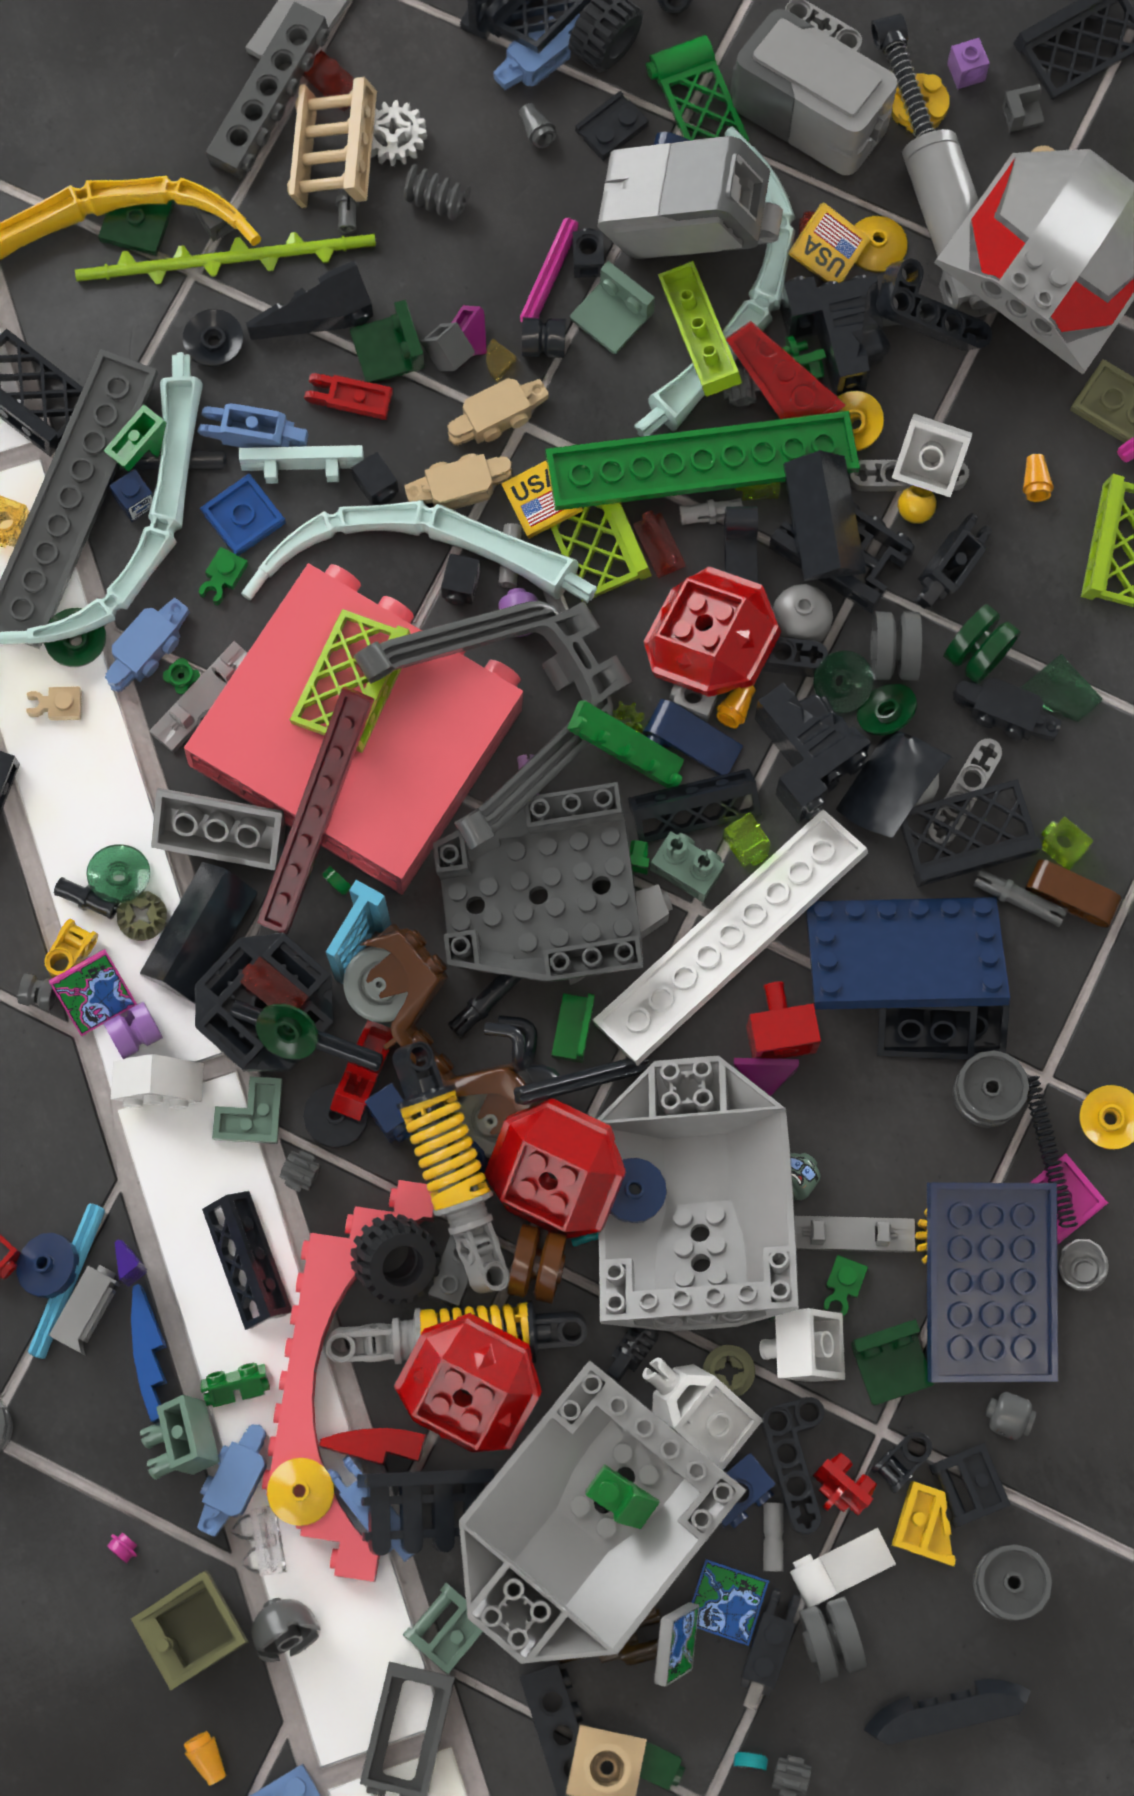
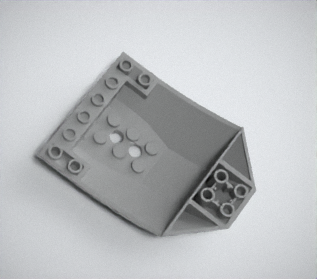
M719 1055L654 1061L597 1118L612 1127L615 1136L614 1142L622 1160L640 1158L651 1162L663 1175L667 1190L664 1205L653 1218L643 1223H626L609 1214L605 1227L599 1232L600 1323L662 1331H685L738 1327L798 1310L795 1215L786 1108ZM630 1185L629 1191L637 1195L640 1193V1188L637 1185ZM700 1226L706 1227L710 1231L706 1240L697 1242L691 1238L692 1231ZM706 1259L710 1261V1266L704 1272H697L693 1269L696 1261Z
M589 1360L459 1520L468 1619L521 1664L618 1654L682 1570L745 1493L746 1489ZM604 1464L616 1472L622 1467L632 1469L635 1473L634 1484L660 1501L642 1529L615 1522L612 1512H598L595 1509L594 1500L586 1496V1489Z

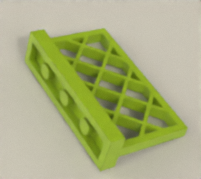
M1112 474L1102 486L1081 597L1090 600L1097 597L1134 608V585H1130L1122 572L1124 569L1134 565V552L1127 543L1134 539V534L1125 539L1118 529L1119 522L1126 518L1134 528V509L1130 511L1124 501L1125 491L1134 494V484L1125 482V477ZM1119 547L1123 548L1130 559V562L1122 567H1119L1113 558L1114 550ZM1114 575L1117 576L1125 588L1119 594L1106 590L1108 579Z
M621 503L595 506L603 509L605 513L600 525L585 520L590 507H584L580 518L573 516L568 519L578 523L572 538L560 534L558 529L561 523L551 527L562 555L570 557L574 545L589 550L584 564L578 563V569H581L579 577L582 579L586 572L601 577L593 598L638 578L644 580L652 576ZM607 521L609 522L611 529L605 527ZM583 525L598 530L592 545L577 540ZM603 532L616 538L612 552L597 547ZM563 540L566 541V542H569V545H568V548H567V549H566V546H565ZM619 548L623 556L617 555ZM594 552L609 557L603 572L589 567ZM614 559L626 563L630 573L619 578L609 575Z
M342 609L291 715L290 722L325 736L333 712L326 714L321 701L340 695L342 687L346 686L353 689L360 686L363 694L375 699L356 751L362 753L401 669L395 670L382 679L370 684L365 676H359L355 666L358 663L355 658H352L348 646L365 639L369 646L371 643L368 637L380 632L389 635L388 640L411 634L410 630L398 625L394 628ZM347 620L359 624L362 632L344 639L342 630ZM344 648L349 660L331 667L329 662L331 653ZM352 667L356 680L339 686L335 673ZM331 675L336 688L318 695L315 688L318 680ZM318 703L322 713L321 717L311 721L301 718L305 708Z

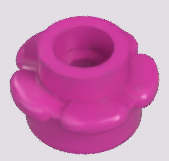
M121 1533L119 1537L114 1534L111 1535L113 1539L107 1547L125 1563L132 1556L136 1558L137 1554L133 1550L137 1545L124 1533Z

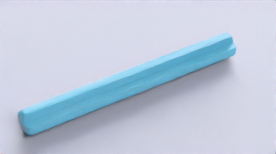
M91 1203L87 1205L72 1242L79 1255V1266L76 1265L75 1274H77L76 1278L64 1293L55 1298H49L28 1349V1353L31 1356L44 1359L53 1340L49 1334L72 1294L104 1216L105 1210L101 1206Z

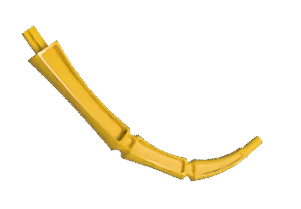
M168 176L132 180H86L85 186L81 189L69 186L42 202L0 222V260L19 248L52 232L84 221L87 214L93 213L96 216H100L119 208L141 204H167L170 200H174L178 205L195 207L210 212L223 219L234 229H238L253 246L260 243L261 236L232 204L217 193L184 178H180L175 182L171 181Z

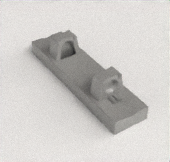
M233 641L149 730L151 735L174 754L195 732L198 717L202 712L211 708L247 655V652ZM219 672L224 678L225 682L215 674Z
M795 1216L796 1250L915 1252V1219ZM875 1226H877V1228H878V1236H877L876 1242H875Z

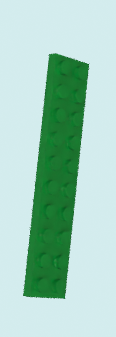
M849 411L548 448L545 450L555 511L786 482L783 466L785 462L819 450L845 456L848 474L857 473L860 469Z

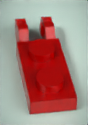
M319 373L310 374L309 383L325 389L330 388L328 394L307 390L304 396L307 402L320 406L327 405L329 408L383 420L387 419L393 396V388L333 375L332 377Z

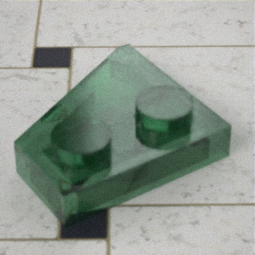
M1062 654L1020 687L1041 696L1044 703L1042 708L1052 712H1060L1064 717L1076 722L1084 718L1103 700Z

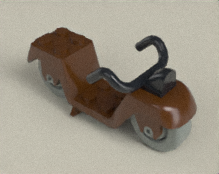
M392 924L377 937L367 939L359 945L370 947L357 953L345 970L343 987L346 999L352 1009L367 1020L382 1023L393 1021L391 1033L394 1038L383 1046L386 1051L398 1044L402 1047L418 1041L425 1042L431 1047L443 1085H456V1096L460 1097L458 1102L461 1107L455 1112H462L465 1119L461 1124H466L469 1128V1132L465 1136L472 1137V1140L485 1152L486 1158H490L504 1120L512 1114L546 1101L541 1100L526 1105H518L514 1101V1089L558 1077L560 1074L554 1068L544 1064L532 1065L538 1036L537 1029L531 1021L522 1017L499 1015L498 1023H485L484 1035L510 1038L512 1040V1063L455 1075L452 1072L454 1065L443 1053L439 1055L431 1046L434 1043L431 1036L423 1028L418 1030L415 1026L447 980L448 976L444 971L448 968L438 955L434 954L431 956L424 946L427 942L416 929L413 931L409 928L400 930L396 924ZM411 1052L410 1058L416 1065L415 1055Z

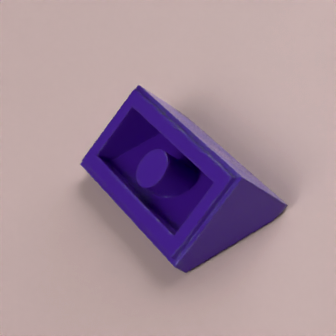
M118 1239L115 1241L119 1279L126 1286L130 1287L147 1273V1268L131 1248Z

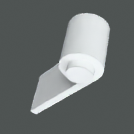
M876 1528L814 1560L811 1554L793 1562L795 1569L790 1571V1574L807 1608H810L896 1565L879 1529Z

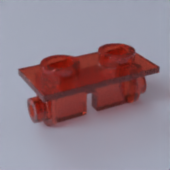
M645 512L642 515L643 520L634 523L633 526L657 578L686 567L662 513Z
M260 956L253 965L248 964L242 971L244 977L240 982L268 1006L287 1004L300 1009L309 997Z

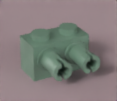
M670 831L650 862V871L704 903L722 875L725 864L721 862L722 858L709 849L702 851L694 846L695 842L683 833L676 835Z
M181 1395L156 1407L160 1422L140 1430V1436L148 1435L141 1439L146 1448L151 1449L157 1444L165 1443L167 1452L147 1461V1467L155 1466L148 1469L150 1476L155 1480L175 1470L194 1475L220 1463L204 1400Z

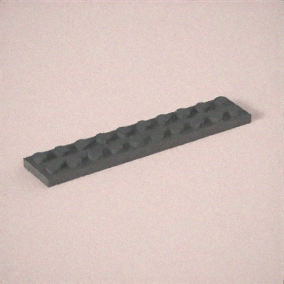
M100 349L0 579V632L27 631V628L47 625L49 620L56 614L119 467V464L111 459L103 450L143 404H146L158 376L157 369ZM43 643L23 644L29 645L40 650Z

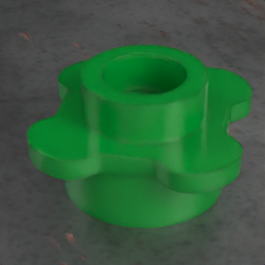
M178 658L163 673V680L166 683H171L178 694H184L188 687L200 677L199 671L193 670L185 658ZM184 674V678L180 679L179 675Z

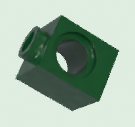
M646 1741L639 1777L669 1791L671 1785L676 1787L679 1785L684 1774L685 1767L680 1765L683 1759Z

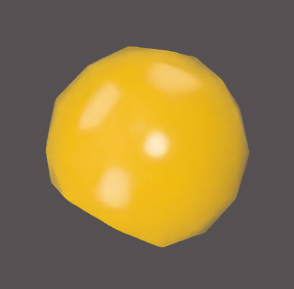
M910 486L904 489L899 496L897 507L899 513L906 521L912 524H922L930 520L935 513L937 501L931 491L917 486Z

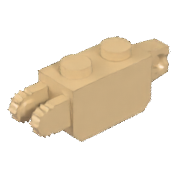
M507 378L465 399L463 415L455 418L454 421L452 420L447 425L449 442L454 444V446L462 445V443H466L474 438L477 444L483 441L491 442L497 439L503 431L511 427L515 429L523 426L532 417L531 411L549 399L548 391L541 379L519 385L517 380Z
M467 454L462 456L459 461L452 463H435L425 470L424 477L404 485L408 502L423 500L425 504L433 503L434 507L436 504H440L451 510L489 500L493 494L494 485L501 484L503 481L512 478V461L504 456L486 460L484 454Z

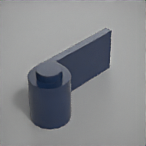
M660 699L642 732L644 736L663 747H675L718 775L730 772L743 748V745L676 703L666 699Z

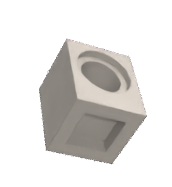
M674 684L669 699L707 723L719 695L708 697ZM695 693L700 696L701 701L692 704L687 702L684 697L687 694Z

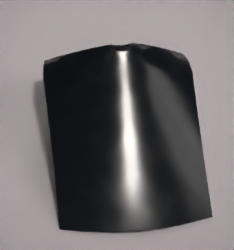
M901 731L885 735L844 795L836 810L860 827L893 838L937 774L954 757Z

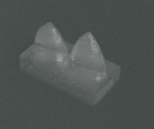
M270 1506L249 1509L250 1513L241 1517L230 1530L236 1537L247 1541H254L255 1547L248 1551L241 1564L247 1570L260 1574V1576L287 1572L279 1518L274 1514Z

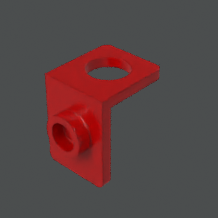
M0 1234V1242L10 1250L0 1261V1279L5 1280L17 1268L15 1262L18 1260L21 1252Z

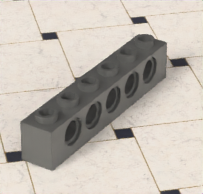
M294 1L205 153L210 164L239 179H242L245 172H249L252 169L256 160L255 155L260 146L264 147L267 144L271 134L270 129L274 122L281 120L285 112L287 100L290 96L293 97L297 93L300 78L304 71L308 72L311 69L315 60L314 54L319 46L323 47L328 40L330 32L324 16ZM297 39H306L301 45L293 44ZM282 64H291V67L287 70L278 69ZM267 89H277L272 95H264ZM255 113L262 114L258 120H249L250 116ZM238 139H247L246 143L241 146L234 145Z

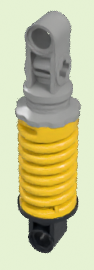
M418 1041L402 1046L394 1052L393 1066L396 1069L406 1099L396 1104L397 1109H400L402 1118H404L407 1131L409 1133L418 1132L410 1137L411 1143L413 1145L422 1143V1145L414 1149V1152L418 1157L426 1155V1157L418 1162L419 1167L422 1169L430 1167V1169L423 1172V1178L427 1181L434 1179V1181L427 1184V1190L432 1192L430 1196L434 1207L433 1213L436 1216L446 1215V1218H448V1223L450 1224L448 1231L450 1235L454 1236L456 1249L463 1262L470 1287L477 1293L503 1290L509 1283L510 1273L500 1249L498 1236L491 1223L493 1220L492 1214L488 1213L487 1207H485V1201L493 1196V1192L487 1186L485 1174L477 1172L481 1168V1163L479 1160L474 1159L477 1156V1151L475 1148L470 1147L473 1144L472 1137L465 1136L469 1132V1128L466 1124H461L465 1119L462 1112H455L461 1107L457 1101L456 1085H443L433 1051L428 1044ZM411 1052L415 1055L416 1065L410 1059ZM487 1271L490 1272L492 1278L490 1284L486 1278Z
M532 1300L518 1303L513 1308L510 1304H504L501 1308V1314L499 1306L496 1304L489 1307V1315L487 1308L483 1305H479L476 1309L477 1317L528 1343L533 1363L537 1361L538 1349L575 1347L583 1343L587 1336L586 1321L580 1313L568 1311L536 1314ZM471 1306L465 1307L464 1315L468 1313L475 1315L474 1308ZM454 1307L451 1310L450 1317L449 1310L446 1308H441L439 1313H436L433 1309L421 1310L420 1308H415L413 1319L402 1321L400 1318H393L392 1324L372 1323L362 1326L339 1327L330 1333L326 1344V1353L332 1361L337 1363L357 1361L379 1362L394 1359L395 1364H403L404 1360H408L423 1329L442 1322L455 1320L457 1317L462 1316V1311L459 1307ZM568 1322H576L581 1326V1331L575 1336L565 1334L562 1329ZM373 1337H375L376 1348H374ZM337 1338H345L349 1341L351 1348L345 1352L337 1351L333 1346V1341Z

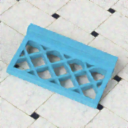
M355 880L349 890L353 907L326 950L334 978L342 984L349 962L366 947L365 945H359L365 940L370 939L375 931L382 933L391 925L385 896L358 880Z

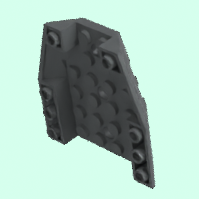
M618 782L536 795L509 822L494 833L495 836L472 850L469 849L458 830L433 843L436 873L441 880L447 929V934H444L448 966L542 982H554L643 968V943L627 827ZM607 880L611 883V888L607 893L600 895L593 891L597 881ZM545 890L548 893V897L544 903L537 905L531 902V895L534 891ZM480 899L485 902V908L481 913H469L468 907L473 900Z

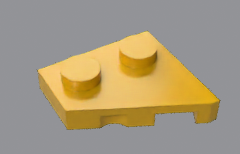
M911 1481L891 1546L949 1566H954L956 1561L951 1549L949 1536L951 1535L950 1522L946 1516L947 1503L945 1492Z

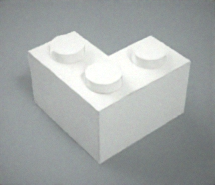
M156 1054L113 1061L111 1100L123 1101V1106L128 1108H141L143 1103L158 1105L168 1102L169 1108L187 1109L190 1103L202 1102L204 1063Z

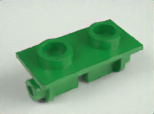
M255 1362L247 1363L238 1367L237 1371L229 1373L215 1371L206 1375V1379L201 1380L200 1389L201 1393L208 1391V1393L203 1394L206 1406L212 1405L213 1408L236 1402L233 1390L237 1389L240 1390L242 1400L265 1395V1391L271 1390L268 1377H266L265 1363L257 1365Z

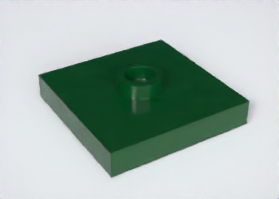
M174 200L168 201L167 204H141L119 208L106 213L98 235L99 241L157 256L175 205Z

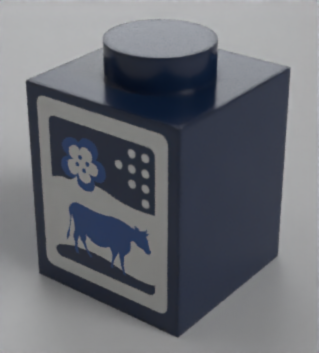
M136 469L110 485L114 499L131 523L150 511L153 494Z

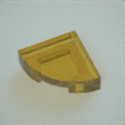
M492 339L487 348L486 364L490 375L498 382L517 359L513 353Z

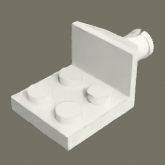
M662 1358L653 1359L649 1364L659 1374L652 1372L647 1367L643 1371V1378L657 1388L653 1393L652 1412L721 1470H724L760 1425L762 1418L718 1378L696 1365L691 1364L671 1369Z

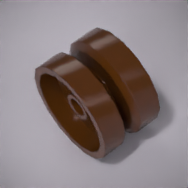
M522 1224L512 1263L507 1295L524 1298L529 1292L531 1280L535 1279L534 1296L536 1301L553 1304L557 1284L561 1283L566 1260L564 1252L567 1233L551 1230L546 1236L543 1249H540L541 1232L539 1227Z

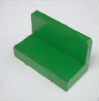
M563 993L551 1054L552 1058L583 1063L595 994L588 993V998Z

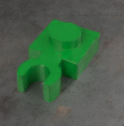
M220 547L205 571L206 576L211 578V580L201 585L199 589L200 597L204 598L208 591L214 590L217 594L214 596L213 602L218 606L224 598L223 589L225 586L231 590L235 588L248 566V561Z
M837 1255L825 1286L834 1290V1292L825 1299L823 1310L827 1311L830 1303L836 1301L840 1303V1313L844 1317L849 1308L846 1299L847 1295L855 1299L857 1298L868 1266Z

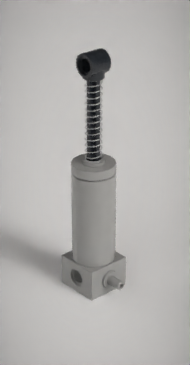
M899 13L871 21V33L877 50H882L883 54L888 55L887 60L890 62L889 65L892 68V73L894 70V75L897 78V88L900 89L901 100L904 102V108L907 109L906 115L909 116L908 120L912 123L911 129L914 130L913 135L916 138L904 147L902 156L938 257L979 199L956 133L951 130H936L932 127L931 115H928V108L925 107L926 101L922 99L924 95L920 93L919 81L915 79L917 75L913 73L914 67L910 65L912 61L908 59L909 53H906V46L908 44L906 21L904 16ZM942 269L939 289L945 305L975 318L998 312Z

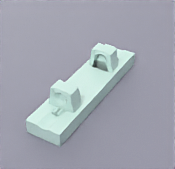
M362 445L239 448V462L242 471L264 470L266 484L278 483V470L326 469L327 482H339V469H351V467L364 460Z

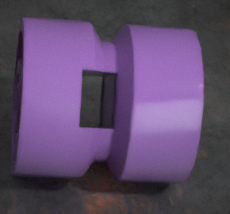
M144 1002L128 1009L127 1016L117 1015L103 1023L123 1059L138 1052L141 1044L149 1046L163 1038Z

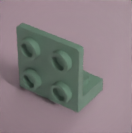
M608 261L600 269V283L572 312L570 320L611 353L617 354L654 313L655 297Z

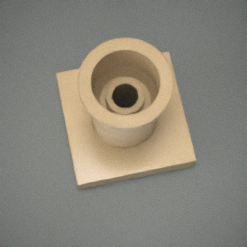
M580 1725L566 1794L571 1796H636L647 1739ZM604 1761H610L614 1766L612 1773L608 1775L603 1774L600 1770V1765Z

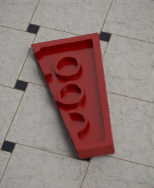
M752 321L726 338L727 343L780 419L836 413L846 406L838 396Z

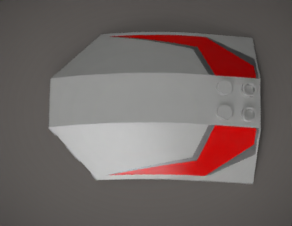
M1090 149L1012 153L934 263L1081 374H1084L1134 301V182Z

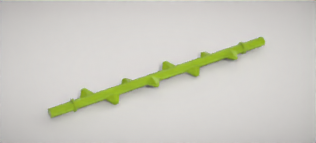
M292 232L285 245L249 249L243 240L238 237L234 239L230 251L191 255L185 246L181 245L178 246L173 258L136 262L128 251H122L117 265L105 264V266L75 269V277L78 282L103 278L110 280L112 277L148 273L155 284L158 285L162 284L166 271L204 267L211 277H215L222 264L260 260L268 271H274L279 257L316 253L323 263H329L334 251L344 250V252H347V249L376 246L375 234L352 237H345L343 235L342 238L303 242L296 232Z

